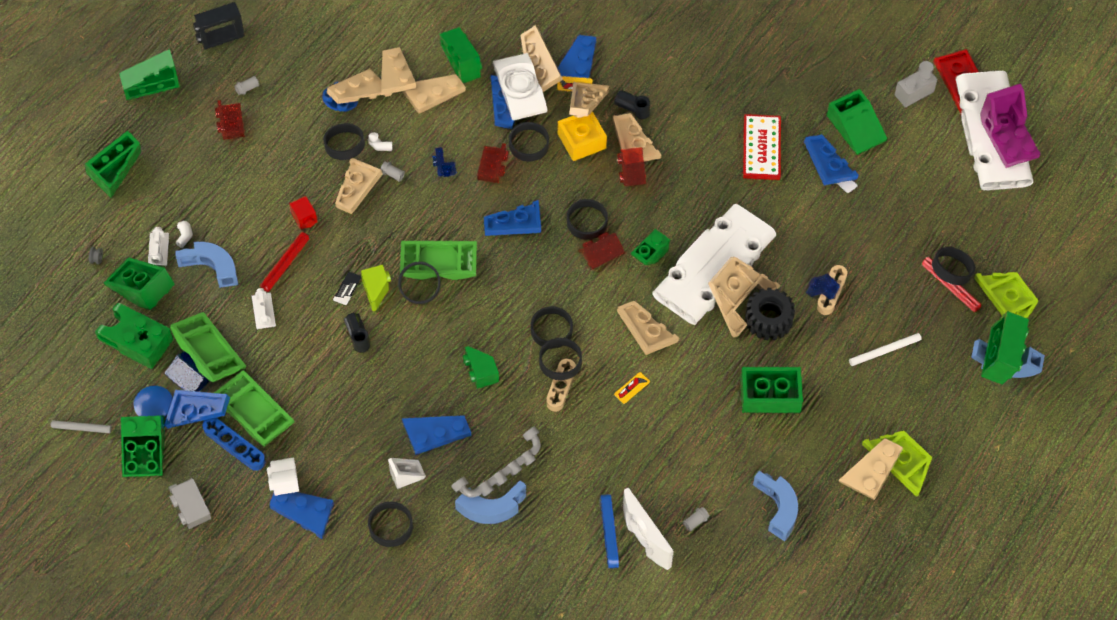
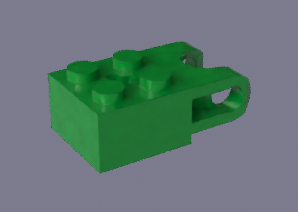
M116 303L112 310L119 323L112 327L100 325L95 331L96 337L101 342L118 350L121 354L153 369L173 341L171 329L121 303Z

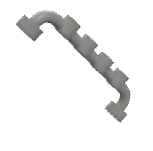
M534 426L522 435L527 442L529 440L532 441L533 446L531 449L484 481L473 490L467 488L466 485L469 482L465 477L456 481L451 487L455 492L460 491L469 498H474L481 494L484 497L494 490L492 488L493 485L497 484L499 487L508 480L506 477L508 474L514 476L522 470L520 467L522 464L528 466L536 460L534 456L541 447L537 436L539 433L538 429Z

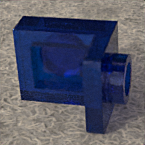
M443 147L435 148L436 155L432 156L433 167L437 166L438 177L456 175L455 162L444 163Z
M825 274L811 279L806 293L810 297L824 294L831 300L835 297L840 284L829 274Z

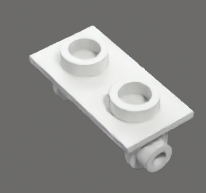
M155 227L152 233H150L148 263L157 266H167L169 233H164L161 227Z
M259 288L255 295L252 296L256 328L274 327L276 324L271 293H266L263 288Z

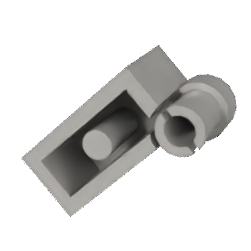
M921 62L918 72L897 83L895 96L905 108L934 92L937 78L932 74L934 66L931 62Z
M191 478L179 485L174 484L169 487L172 494L170 500L174 508L178 506L181 512L178 516L182 525L187 524L188 529H191L211 519L210 512L194 479Z

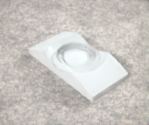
M528 53L493 61V66L512 121L547 112L542 88L538 83L534 66Z
M626 488L624 490L623 512L628 530L633 532L639 542L645 547L646 556L668 570L672 566L673 549L631 490Z

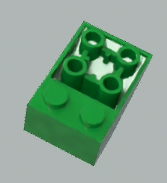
M860 89L829 103L827 117L856 155L887 141L888 138L870 101Z
M164 415L121 417L122 477L163 475Z

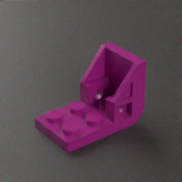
M1017 84L988 93L980 113L981 122L1005 168L1039 158L1040 152L1024 125L1027 119V109L1022 85Z

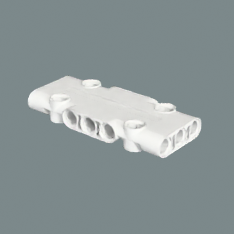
M1005 71L965 73L957 76L956 84L960 95L959 106L962 109V123L969 153L971 156H974V170L978 173L981 189L998 190L1030 186L1033 183V177L1029 161L1005 168L981 122L980 113L987 94L1010 87L1007 73Z
M734 204L722 217L717 218L715 225L710 230L706 229L679 258L676 266L669 270V275L652 292L654 298L690 324L696 325L706 312L711 311L715 306L716 300L708 284L730 257H736L752 267L754 261L759 259L761 251L775 238V230L743 207Z

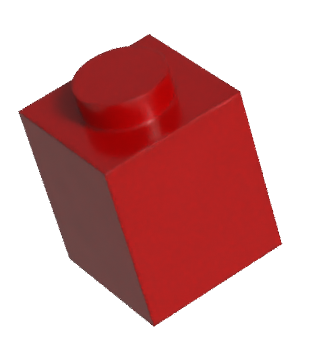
M306 196L289 203L291 215L300 230L310 228L315 223H318L316 212Z

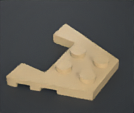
M730 257L708 283L733 337H738L747 326V323L735 310L756 286L759 290L763 288L764 290H767V288L775 290L780 287L777 282L767 279V276L754 271L751 266L736 257Z

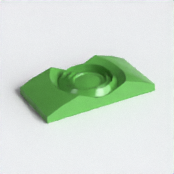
M401 241L400 273L410 263L426 262L432 265L437 270L439 276L443 278L459 280L476 276L477 241ZM425 265L412 266L403 274L404 277L419 280L437 277L436 273Z
M204 312L171 324L170 328L180 348L191 356L198 371L211 382L246 368L244 362Z
M244 370L214 392L227 394L230 397L226 410L227 413L235 418L248 434L264 447L295 423Z

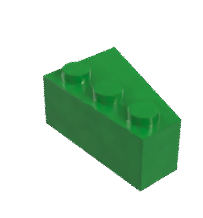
M460 27L441 33L440 45L455 74L462 83L480 78L482 70L480 55L468 40L466 33H463Z
M170 49L119 73L126 100L180 87Z
M126 131L85 163L86 174L110 198H112L141 154L140 142L129 131Z

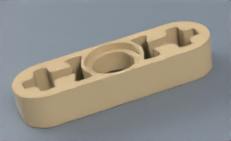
M841 265L832 267L818 299L817 310L819 313L829 315L833 312L847 278L845 267ZM837 273H841L838 282L835 281ZM835 287L837 292L829 293L827 288ZM826 299H830L827 308L823 307Z
M571 359L561 360L556 372L564 373L566 366L570 367L568 371L576 367L575 362ZM574 377L567 380L553 379L547 395V407L549 410L557 412L564 407ZM563 381L567 386L559 389L556 387V383ZM556 394H558V402L556 404H552V401L555 400Z

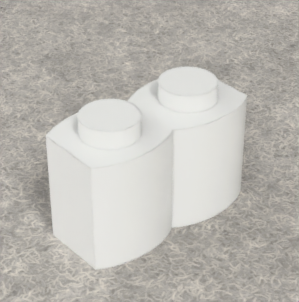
M294 457L270 461L271 467H267L270 491L274 490L275 495L298 492L299 486Z

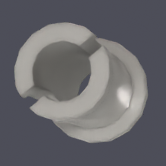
M252 76L243 82H237L235 90L239 95H245L247 91L258 87L259 82L255 76Z
M385 161L380 168L383 175L387 174L398 182L405 175V171L393 166L391 162Z
M703 507L697 508L694 514L683 521V524L691 532L700 523L706 522L709 514Z

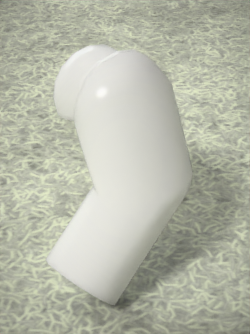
M375 132L368 135V143L375 150L392 151V142H382Z
M181 221L177 225V228H180L181 236L175 243L180 248H183L193 236L191 225L187 221Z

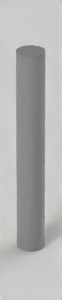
M56 420L51 422V428L100 433H111L112 430L110 425Z

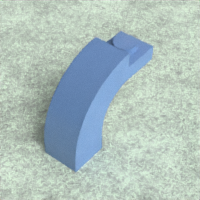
M194 242V249L185 248L175 251L178 267L199 264L207 265L216 271L219 288L238 285L234 262L231 256L220 246L209 242Z
M978 339L974 342L971 358L982 364L981 369H983L987 343ZM1031 347L1026 348L1021 358L1023 361L1022 368L1012 378L1030 377L1041 373L1045 355Z
M759 471L754 477L753 486L769 495L778 507L777 514L770 521L768 531L786 541L793 531L798 514L796 494L791 485L781 476L777 481H774L770 475Z
M519 481L503 497L493 500L480 496L469 498L462 494L455 500L456 510L466 518L478 523L495 524L506 521L518 513V503H521L526 497V485Z

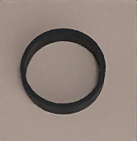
M534 122L518 124L509 135L510 151L516 158L522 161L531 162L539 160L545 156L549 149V134L543 126ZM534 130L541 133L547 143L542 150L526 154L515 149L511 141L521 131Z
M342 123L331 127L323 138L326 153L338 160L354 158L365 147L363 131L358 126L350 123ZM344 132L355 133L361 137L358 145L345 151L333 150L327 145L332 137Z
M582 199L570 206L567 212V227L575 237L591 240L605 232L608 224V213L601 203L592 199ZM592 207L604 215L605 222L596 231L583 232L574 228L569 218L579 208Z
M954 247L939 249L932 261V268L936 275L943 281L953 285L968 283L975 272V264L971 257L964 251ZM949 256L959 260L965 265L969 275L958 276L948 272L942 267L938 257Z
M413 262L401 271L398 286L403 297L409 302L426 304L438 295L441 280L437 270L432 265L426 262ZM415 265L430 267L438 277V287L435 294L425 301L409 299L401 288L403 274L407 269Z
M549 306L538 310L531 319V336L538 345L543 346L547 341L536 335L533 326L537 319L546 314H557L565 318L570 325V331L564 338L571 339L573 321L569 313L564 309ZM563 345L554 346V347H551L550 349L560 348V347H562Z
M554 338L547 341L539 353V365L542 372L554 380H567L574 377L582 366L580 347L574 341L567 338ZM563 345L576 351L579 356V362L572 370L557 373L545 367L542 362L543 354L551 347Z
M393 501L377 505L368 517L370 536L376 543L385 547H395L403 544L408 540L413 530L410 511L403 504ZM385 509H398L408 516L410 526L407 532L398 539H381L371 529V523L376 514Z

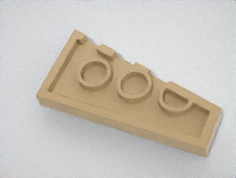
M536 25L521 34L523 54L528 53L533 63L538 83L542 88V92L562 81L563 78Z
M573 82L569 114L579 118L588 116L609 93V86Z

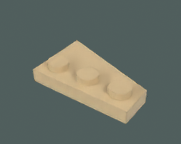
M400 47L384 50L382 52L381 95L416 88L415 79Z
M368 69L328 87L327 93L337 104L359 101V98L364 97L374 99L376 96L381 95V79L371 69ZM392 93L385 94V97L391 96Z
M454 74L417 81L416 88L403 90V93L418 114L466 90L465 85Z
M631 113L613 116V124L625 165L661 159V153L654 148L652 141L645 136L642 128Z
M351 158L349 169L345 173L344 184L340 188L335 204L338 209L353 214L382 176V171Z
M636 301L621 305L617 309L618 314L645 355L675 344L680 339L676 334L672 335L667 331L665 325L656 322L651 317V314Z
M884 438L842 476L839 482L875 500L901 454L903 447Z

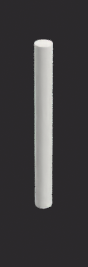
M919 333L851 358L849 363L851 366L860 364L920 341L921 336Z

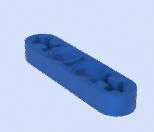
M212 418L203 422L204 433L247 467L258 471L265 466L264 454L219 419ZM209 425H211V426H214V425H215L217 431L214 430L213 428L209 429L208 426H209ZM229 434L232 436V439L229 442H223L221 440L222 436ZM244 445L247 447L244 453L236 452L238 446ZM250 453H251V456H252L254 459H258V458H259L260 462L258 463V462L255 461V462L253 463L252 458L249 456Z
M611 494L600 495L608 569L619 568Z

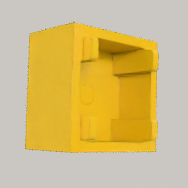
M593 111L588 116L581 118L570 116L558 121V135L573 161L606 149L607 136Z

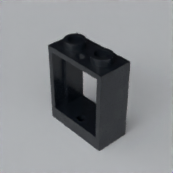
M235 2L194 15L195 22L193 26L196 32L195 36L198 44L202 43L204 50L245 37L241 14ZM232 21L231 25L205 33V29Z

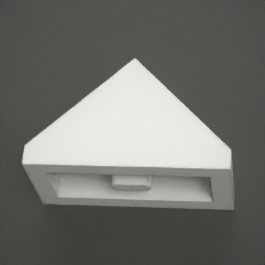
M390 458L388 460L390 474L397 489L426 477L419 460Z

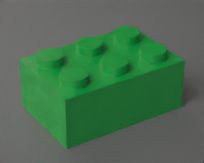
M1007 311L991 327L981 377L1003 385L1017 371L1021 370L1023 365L1021 358L1026 349V344H1024L1025 338L1029 333V319Z
M742 367L740 376L742 413H801L803 404L801 367Z

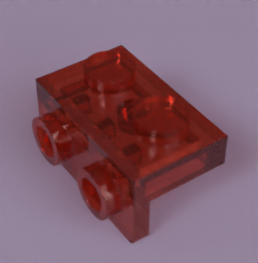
M217 100L218 107H215L216 118L220 119V122H216L218 133H222L223 140L245 137L241 104L222 106L221 100Z
M502 143L501 148L484 146L477 180L499 183L500 176L504 177L505 166L503 164L504 161H508L509 156L505 143Z
M643 148L620 149L621 153H617L618 165L622 164L623 172H619L620 183H624V187L646 184Z
M605 232L598 236L599 240L595 242L589 240L582 244L583 248L578 251L583 253L590 270L625 253L616 233L609 234Z

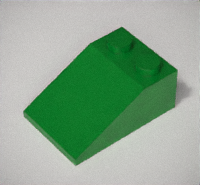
M130 257L104 282L105 286L133 304L148 310L155 307L160 299L175 285L164 267Z

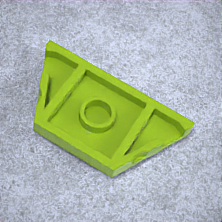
M1008 272L1006 274L993 273L992 275L983 276L981 273L975 274L974 279L1002 316L1009 311L1028 319L1038 304V299L1017 272Z
M905 431L895 432L893 435H883L879 439L870 441L865 439L862 445L869 452L884 438L903 447L891 473L917 497L922 488L932 457Z

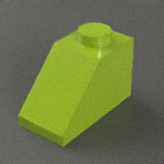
M383 265L361 270L362 282L372 312L377 310L389 291L388 282H391L389 271H385Z

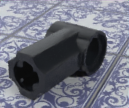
M623 90L617 93L614 101L615 105L633 112L638 119H646L650 116V100L648 97H637Z
M353 312L348 314L344 318V323L352 340L353 348L356 352L364 353L370 348L368 332L359 313Z

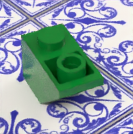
M655 229L631 252V255L644 265L655 264L669 251L670 239Z
M470 346L465 347V355L462 356L465 366L470 368L468 373L471 383L475 382L477 389L498 383L499 372L494 358Z

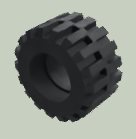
M763 288L759 290V293H753V297H750L748 300L745 315L747 328H751L750 332L752 334L756 333L758 338L764 337V340H769V338L777 340V337L781 339L784 337V334L789 333L793 325L795 305L792 303L790 296L786 297V292L783 291L781 293L779 292L780 289L777 288L775 290H772V288L764 290ZM772 310L778 313L779 317L767 318L761 312Z

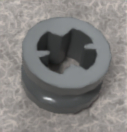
M91 247L89 263L93 264L96 262V264L100 265L103 258V249Z

